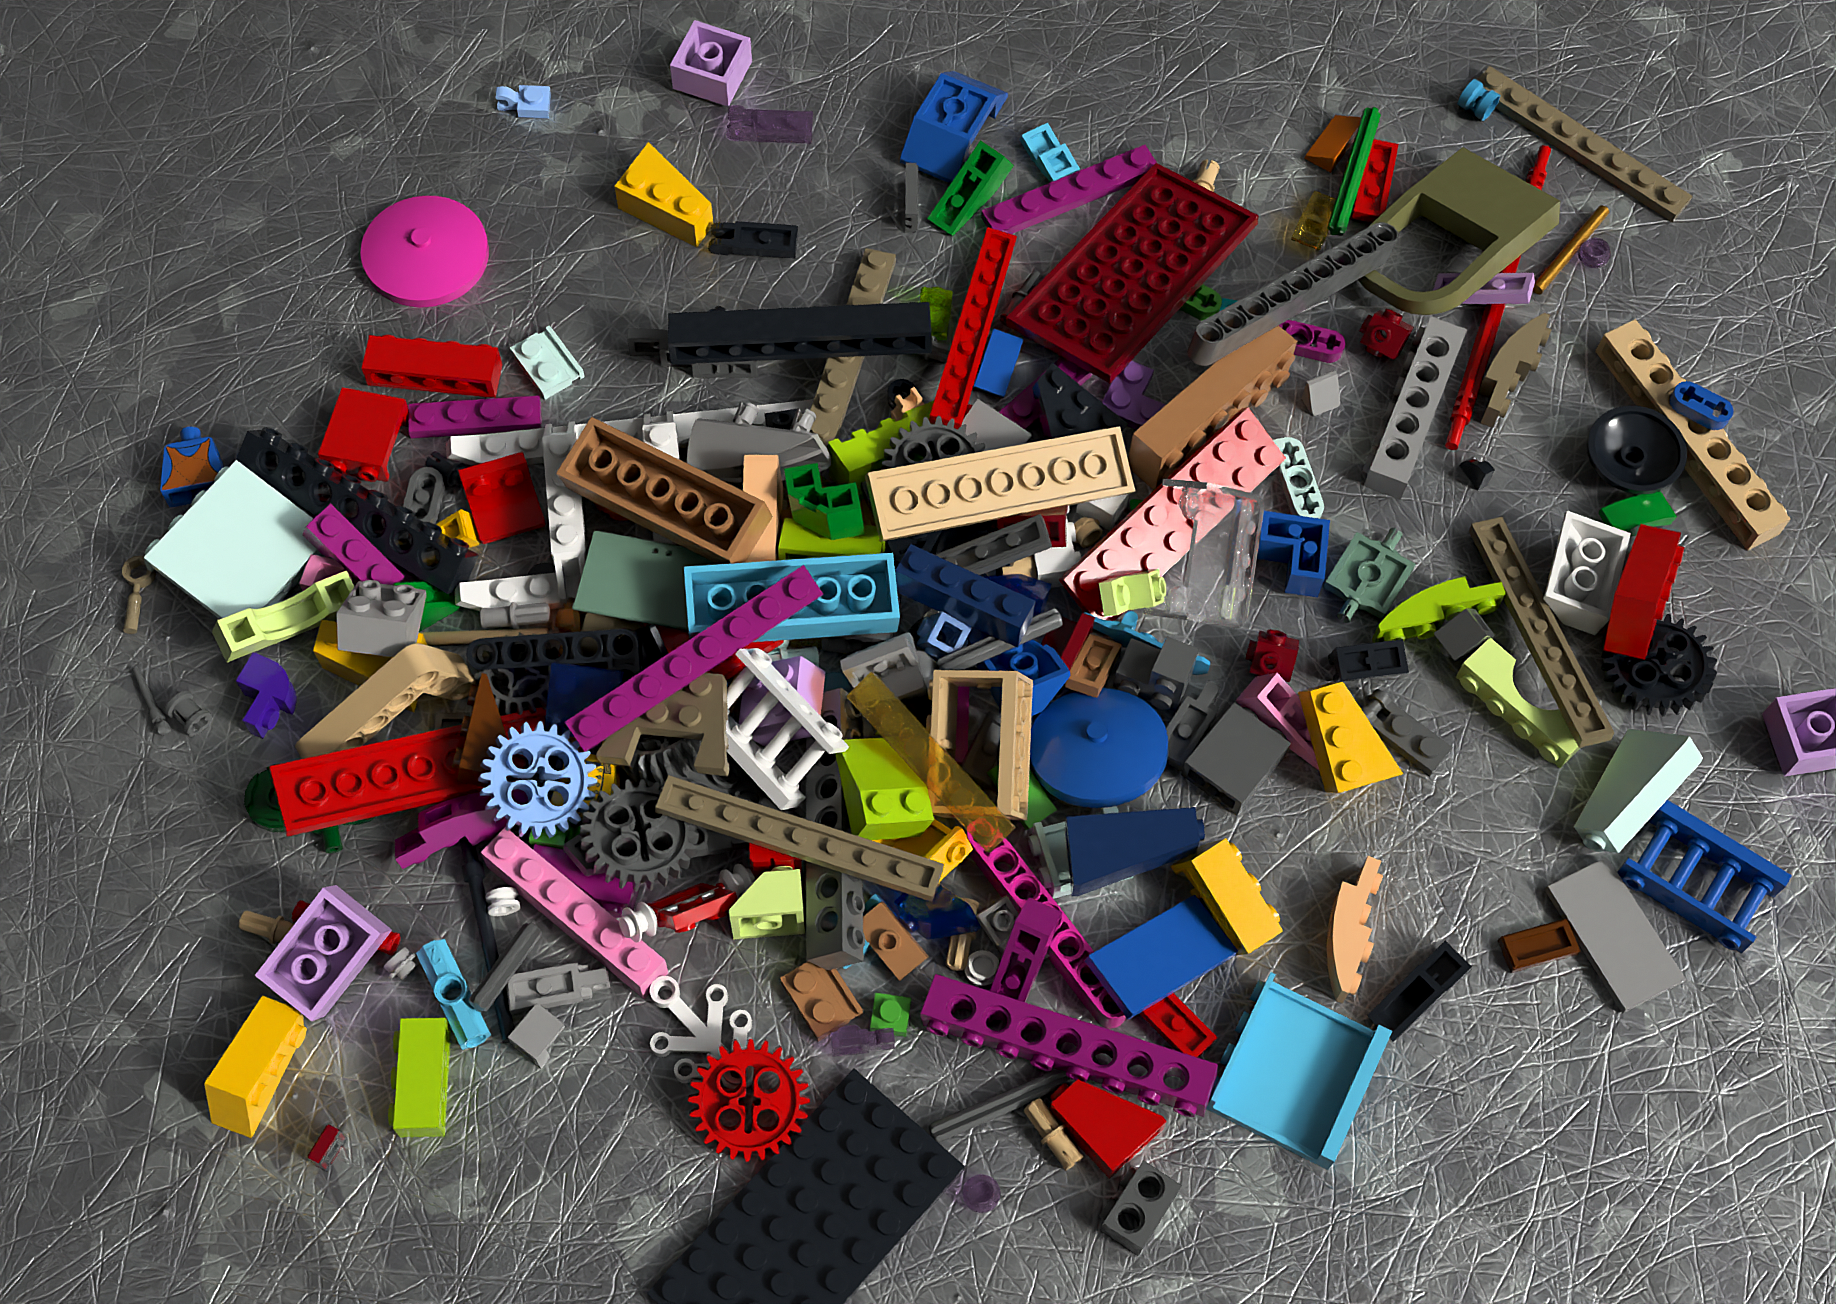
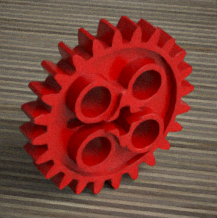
M752 1037L748 1038L747 1045L741 1048L737 1039H733V1050L729 1052L722 1044L719 1045L721 1056L717 1059L708 1053L706 1058L710 1064L709 1068L697 1066L696 1068L703 1077L702 1080H691L690 1082L692 1087L699 1090V1093L688 1096L689 1102L698 1104V1107L689 1111L690 1117H701L702 1119L695 1125L696 1132L707 1129L708 1132L704 1137V1143L708 1144L716 1139L718 1141L716 1153L719 1154L727 1146L730 1148V1159L732 1160L736 1157L738 1151L744 1152L746 1162H749L752 1151H757L761 1160H764L765 1148L768 1147L774 1153L779 1154L777 1142L782 1140L786 1144L791 1145L792 1141L788 1132L790 1130L798 1133L802 1131L798 1123L795 1122L796 1118L805 1119L808 1117V1114L799 1108L800 1105L810 1103L809 1097L799 1093L809 1087L808 1082L796 1081V1078L803 1073V1069L801 1067L790 1069L794 1056L791 1054L781 1059L782 1046L778 1045L770 1052L768 1051L769 1046L766 1039L763 1040L759 1048H755ZM748 1066L754 1068L752 1090L754 1097L759 1098V1101H753L751 1132H745L744 1130L746 1109L744 1101L739 1100V1098L746 1095V1068ZM732 1070L739 1073L742 1079L738 1087L726 1089L721 1085L720 1079L725 1072ZM766 1071H772L779 1077L778 1084L769 1090L762 1089L758 1085L759 1076ZM730 1108L735 1109L740 1114L739 1122L731 1127L721 1124L719 1116L722 1111ZM771 1109L777 1113V1121L771 1127H762L756 1121L758 1114L762 1110Z

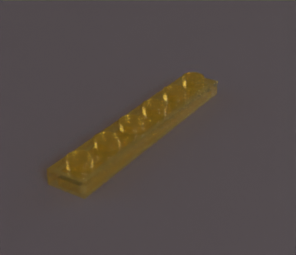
M870 672L846 696L986 852L990 853L1016 828L875 673Z

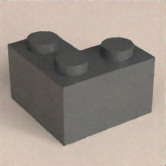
M1168 636L1161 650L1131 638L1116 671L1113 687L1148 700L1159 709H1170L1177 712L1191 679L1199 649Z

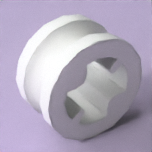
M502 887L488 892L485 896L486 901L491 903L488 907V914L491 916H505L520 909V902L515 900L518 896L517 889Z

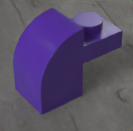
M253 652L236 679V683L245 696L255 699L242 721L250 734L263 739L268 730H272L277 724L280 710L293 715L297 696L285 670L277 662Z

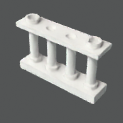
M758 648L739 649L735 655L746 666L727 688L728 720H726V735L729 744L727 752L780 810L796 808L806 798L798 789L799 781L825 751L829 754L845 752L849 746L842 739L841 731L833 724L826 722L771 664L772 659L767 653ZM757 677L769 691L741 725L737 724L729 715V708L751 681ZM780 701L792 716L764 749H761L752 740V732ZM803 726L816 741L788 774H784L775 765V757Z

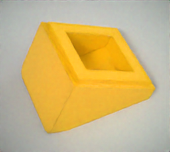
M460 509L436 524L442 529L441 533L450 538L463 540L469 545V548L481 544L473 515Z

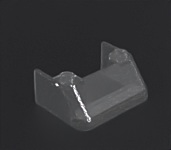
M1163 479V486L1182 490L1179 507L1185 518L1194 520L1185 585L1174 586L1170 589L1164 600V610L1144 608L1143 614L1223 627L1241 628L1246 623L1249 615L1264 514L1262 498L1254 493L1208 482Z

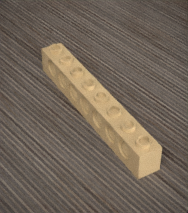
M1635 319L1604 334L1595 352L1637 406L1653 409L1666 416L1677 426L1684 437L1687 447L1685 470L1748 551L1778 536L1791 519L1787 515L1784 506L1777 502L1769 492L1764 480L1755 474L1748 465L1745 456L1728 439L1725 430L1708 429L1677 413L1671 407L1669 399L1673 390L1679 383L1686 380L1679 376L1670 364L1669 358L1658 349L1652 341L1649 332L1643 329ZM1685 394L1682 399L1688 402L1691 397Z

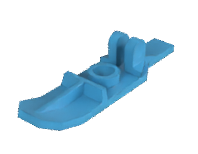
M1128 611L1121 622L1107 621L1095 617L1093 629L1108 635L1125 648H1127L1131 638L1160 650L1163 646L1154 636L1145 632L1139 633L1134 631L1138 620V615L1134 611ZM1197 656L1192 674H1207L1210 661L1202 656Z

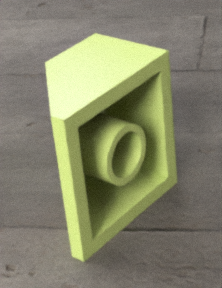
M779 866L773 868L770 872H763L729 909L733 939L805 934L800 869L793 870L789 866Z

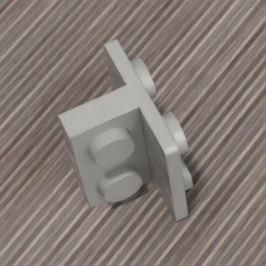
M909 632L852 653L847 658L840 660L842 671L855 690L858 706L863 714L868 712L867 705L875 701H899L926 690L914 640Z

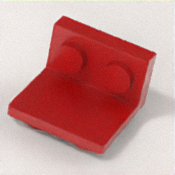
M523 451L458 470L482 544L491 543L545 526L546 523Z

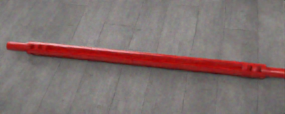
M1546 145L1539 147L1534 165L1529 169L1525 182L1542 190L1547 176L1545 169L1551 153V148ZM1521 255L1500 273H1516ZM1486 304L1451 413L1450 420L1452 424L1445 443V447L1449 450L1458 449L1464 427L1470 422L1506 304Z

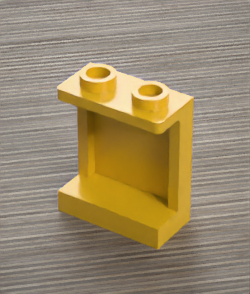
M935 818L920 837L872 840L943 863L944 869L939 883L973 850L961 827L955 826L953 829H950Z

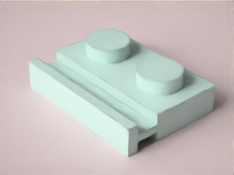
M550 325L546 327L544 332L540 334L535 333L510 347L511 355L544 400L572 385V381L577 378L582 379L585 377L583 369Z

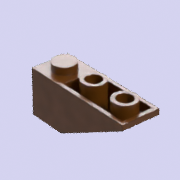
M481 673L479 685H471L467 705L474 707L471 716L464 715L460 736L466 737L464 748H456L452 768L459 769L457 782L487 787V783L478 781V777L481 774L489 772L482 768L480 764L485 759L493 760L486 751L490 746L500 749L495 740L499 735L506 739L507 736L488 676L485 673Z

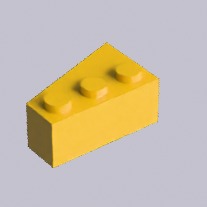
M1343 682L1327 683L1298 692L1325 792L1341 793L1403 774Z
M265 996L260 998L204 1083L212 1124L252 1139L296 1048L300 1047L306 1036L307 1029L304 1027L303 1014L296 1008Z

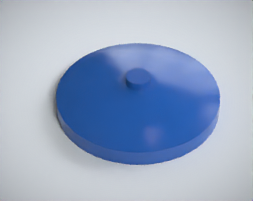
M1102 688L1097 698L1078 691L1064 695L1048 705L1036 718L1031 728L1030 765L1036 779L1049 793L1058 799L1081 807H1113L1140 797L1152 788L1161 777L1168 759V736L1161 717L1144 700L1121 690Z

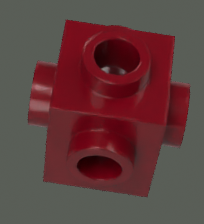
M1385 309L1384 312L1379 310L1373 316L1368 315L1359 331L1364 334L1360 343L1366 345L1365 350L1372 355L1381 358L1386 355L1396 359L1401 354L1414 327L1401 321L1403 316L1393 310ZM1382 330L1386 332L1387 337L1382 334Z
M1269 629L1267 632L1259 630L1257 640L1249 641L1245 660L1251 661L1250 673H1254L1256 677L1278 673L1286 682H1290L1299 650V640L1289 638L1284 632Z

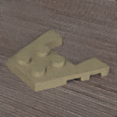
M703 674L608 737L596 754L600 763L630 766L641 734L702 740L694 763L696 771L701 774L728 776L727 749H729L726 735V720H728L727 681L723 674Z

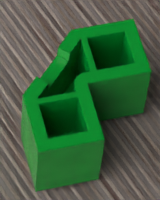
M818 463L784 469L793 521L830 540L865 534L856 482L822 488Z

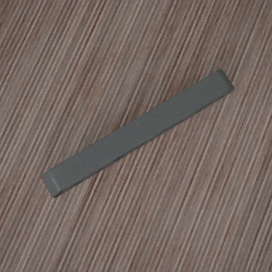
M1375 223L1203 320L1195 329L1188 347V357L1196 364L1203 366L1211 365L1384 265L1388 261L1398 240V231L1388 223Z

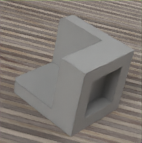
M536 1003L508 1036V1039L514 1049L541 1069L550 1059L547 1051L548 1047L563 1031L564 1024Z

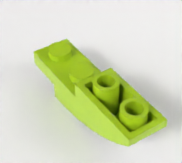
M1464 576L1431 586L1413 595L1392 610L1378 625L1372 642L1401 639L1404 641L1405 639L1415 637L1421 640L1431 638L1441 628L1445 619L1446 621L1452 620L1466 608L1475 609L1479 615L1490 614L1498 609L1506 594L1502 582L1469 588Z

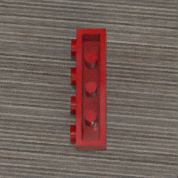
M369 335L361 369L369 386L496 398L502 361L498 348L487 344L476 346L460 344L455 341L435 342L423 338L405 339L396 338L392 335Z

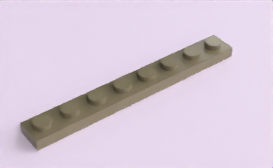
M1489 66L1477 79L1483 83V87L1486 90H1494L1500 94L1501 97L1495 107L1496 109L1667 220L1673 222L1690 203L1692 195L1493 67Z
M865 249L846 305L883 303L896 263V254ZM865 356L832 357L827 359L810 409L816 414V420L813 422L809 432L817 433L827 450L828 442L838 438Z
M1503 517L1471 523L1469 533L1494 582H1502L1506 593L1503 600L1578 747L1581 748L1610 741L1615 732L1551 609L1543 599L1544 596Z
M670 775L667 777L655 806L657 813L931 902L944 869L943 863Z

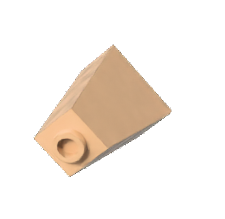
M744 455L743 491L765 501L773 516L745 563L779 560L778 546L781 537L780 517L783 502V484L778 455Z

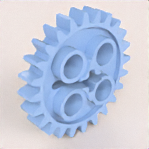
M542 721L537 723L534 731H531L530 726L525 722L521 726V734L511 727L507 732L509 740L501 735L495 740L500 749L490 746L486 751L493 760L485 759L480 764L482 768L489 771L478 777V781L488 784L487 787L480 791V796H491V800L487 803L485 809L496 807L498 813L493 820L496 822L504 817L508 819L505 827L507 831L515 824L518 825L520 837L528 829H532L534 839H538L542 829H545L546 834L551 838L555 835V826L565 833L569 829L567 820L576 825L581 820L577 811L584 813L589 810V806L583 800H592L596 795L587 789V787L594 786L597 783V779L588 777V774L596 768V765L585 764L584 762L591 754L590 751L579 753L577 750L580 746L578 741L576 740L573 743L568 741L570 730L559 736L557 735V724H553L547 732L544 731ZM515 754L525 756L529 767L527 769L517 768L512 762V756ZM558 756L564 762V770L557 771L552 769L548 763V757ZM535 773H538L540 780L548 781H545L541 787H538L536 780L529 779H531ZM511 776L514 778L525 780L509 782L506 780V777ZM560 778H567V779H569L570 783H569V784H565V783H562V782L550 781V780H557V779H560ZM515 789L524 791L528 796V803L525 805L515 803L511 797V791ZM548 792H559L564 799L563 806L552 805L548 800Z

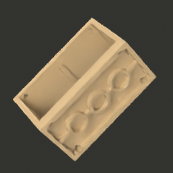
M934 670L933 679L929 680L928 697L932 701V714L928 715L926 720L927 735L930 736V750H926L924 758L925 769L929 771L928 785L926 786L933 815L956 819L1027 820L1033 680L1018 671ZM958 686L977 687L980 689L1002 687L997 807L953 806Z

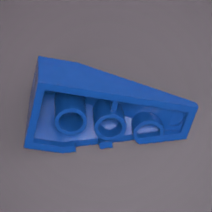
M971 627L967 636V646L991 635ZM1030 640L1018 647L976 664L978 670L1018 671L1033 680L1032 716L1041 713L1071 676L1070 670L1055 649L1047 644L1042 646L1035 640ZM991 687L989 690L1001 709L1002 687Z

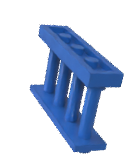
M1666 800L1648 820V822L1656 826L1657 831L1638 862L1636 863L1628 858L1617 873L1624 884L1630 889L1642 891L1716 937L1719 943L1727 949L1743 953L1756 939L1755 935L1745 929L1764 896L1769 895L1774 898L1786 887L1792 875L1669 800ZM1674 837L1686 844L1688 850L1670 881L1667 882L1651 872L1650 869L1668 839ZM1701 856H1705L1717 863L1720 869L1702 900L1698 901L1683 892L1682 888ZM1733 875H1736L1748 882L1752 888L1733 921H1730L1713 909Z

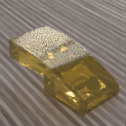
M1314 190L1291 240L1320 251L1330 233L1327 226L1336 198Z

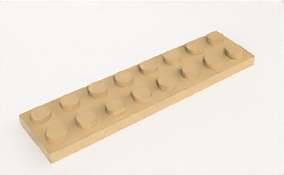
M1120 426L868 472L865 475L880 542L1135 492Z

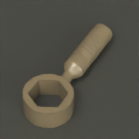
M133 556L122 567V575L127 583L133 587L132 593L128 596L123 631L128 634L137 633L142 597L139 594L140 588L150 585L156 576L155 569L152 572L147 569V573L137 579L130 577L132 569L141 565L146 566L144 556Z

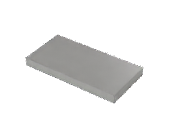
M1608 857L1546 887L1545 892L1562 919L1567 918L1577 943L1622 1014L1686 981L1683 973Z

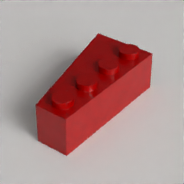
M1640 524L1614 594L1603 650L1645 660L1657 619L1662 620L1666 602L1669 600L1678 567L1682 562L1685 547L1679 546L1681 532Z

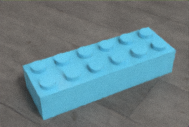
M893 553L684 567L689 640L802 565L806 567L822 591L823 596L753 642L897 632L900 613Z

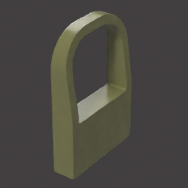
M1462 147L1407 190L1371 225L1378 222L1388 223L1395 227L1399 233L1416 218L1424 216L1484 252L1451 283L1434 291L1417 292L1408 290L1376 270L1359 278L1358 281L1370 293L1407 313L1432 315L1449 311L1462 304L1495 275L1500 273L1559 224L1560 200Z

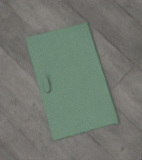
M594 530L572 609L688 631L684 567L717 564L682 546Z

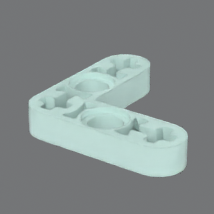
M1292 437L1273 440L1282 453L1283 450H1288L1290 454H1294L1292 459L1293 466L1289 467L1291 463L1289 456L1284 454L1286 459L1269 474L1278 473L1291 514L1320 519L1324 510V503L1302 443ZM1292 476H1301L1306 480L1307 485L1297 488L1290 483L1289 479ZM1307 496L1306 504L1309 509H1314L1313 514H1309L1307 510H1302L1304 505L1303 497Z

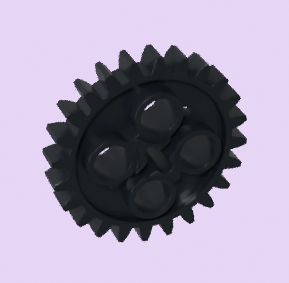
M1667 614L1664 621L1657 619L1645 660L1603 650L1601 657L1604 660L1601 669L1607 671L1604 681L1614 682L1611 689L1612 693L1623 692L1622 703L1632 699L1634 701L1633 710L1636 711L1641 705L1646 706L1647 715H1650L1654 708H1659L1662 717H1665L1668 708H1671L1676 715L1680 714L1683 706L1688 710H1692L1695 702L1702 703L1706 693L1710 692L1717 671L1714 670L1717 659L1711 657L1714 648L1713 646H1703L1707 636L1695 637L1694 633L1697 628L1695 625L1685 629L1683 628V618L1674 624L1671 623V615ZM1669 647H1674L1679 651H1673ZM1638 677H1644L1649 681H1642ZM1673 677H1679L1683 679V681H1677Z

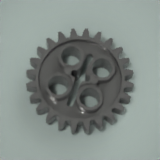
M937 416L935 424H930L928 418L924 417L921 427L914 421H911L910 432L900 428L898 433L900 440L891 437L890 447L892 449H885L884 458L887 460L882 462V470L932 461V454L927 445L928 443L934 445L935 460L983 452L985 450V443L975 445L977 433L975 432L967 436L965 434L966 424L962 425L959 429L954 428L953 418H951L946 426L942 425L941 416ZM944 447L954 448L957 451V453L954 455H946L941 451V449ZM912 453H919L924 457V459L921 461H913L908 457V455Z
M644 779L640 780L638 788H633L629 780H626L624 790H621L616 784H612L611 795L601 790L599 792V802L591 800L589 802V812L583 813L582 823L584 825L580 827V836L583 837L581 839V850H588L585 861L586 863L596 861L594 865L595 874L604 870L607 871L605 882L609 883L615 877L619 878L620 889L626 885L627 881L632 882L634 891H638L640 883L644 882L650 891L653 890L655 880H658L665 887L668 883V874L673 878H680V867L688 869L691 860L689 857L695 856V844H697L699 833L694 832L697 825L656 812L655 806L661 794L659 792V782H655L651 789L646 788ZM631 808H635L637 811L639 834L641 838H645L643 850L648 862H644L641 857L640 838L638 832L634 831L635 817ZM655 813L660 818L652 819L647 817L646 814ZM620 819L623 820L625 823L622 825L613 824L610 820ZM664 845L668 850L660 851L653 846ZM629 851L633 855L629 857H624L619 855L617 852Z

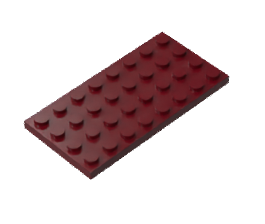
M1155 163L1006 317V325L1110 384L1258 225L1259 215Z

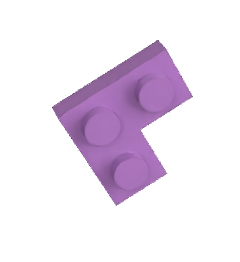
M1131 361L1113 380L1102 403L1127 422L1128 427L1137 430L1166 404L1144 396L1153 377L1154 370Z

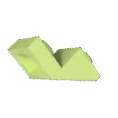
M1159 569L1110 578L1099 583L1104 617L1118 615L1128 610L1157 606L1164 602V597L1166 596V583L1164 578L1160 577Z

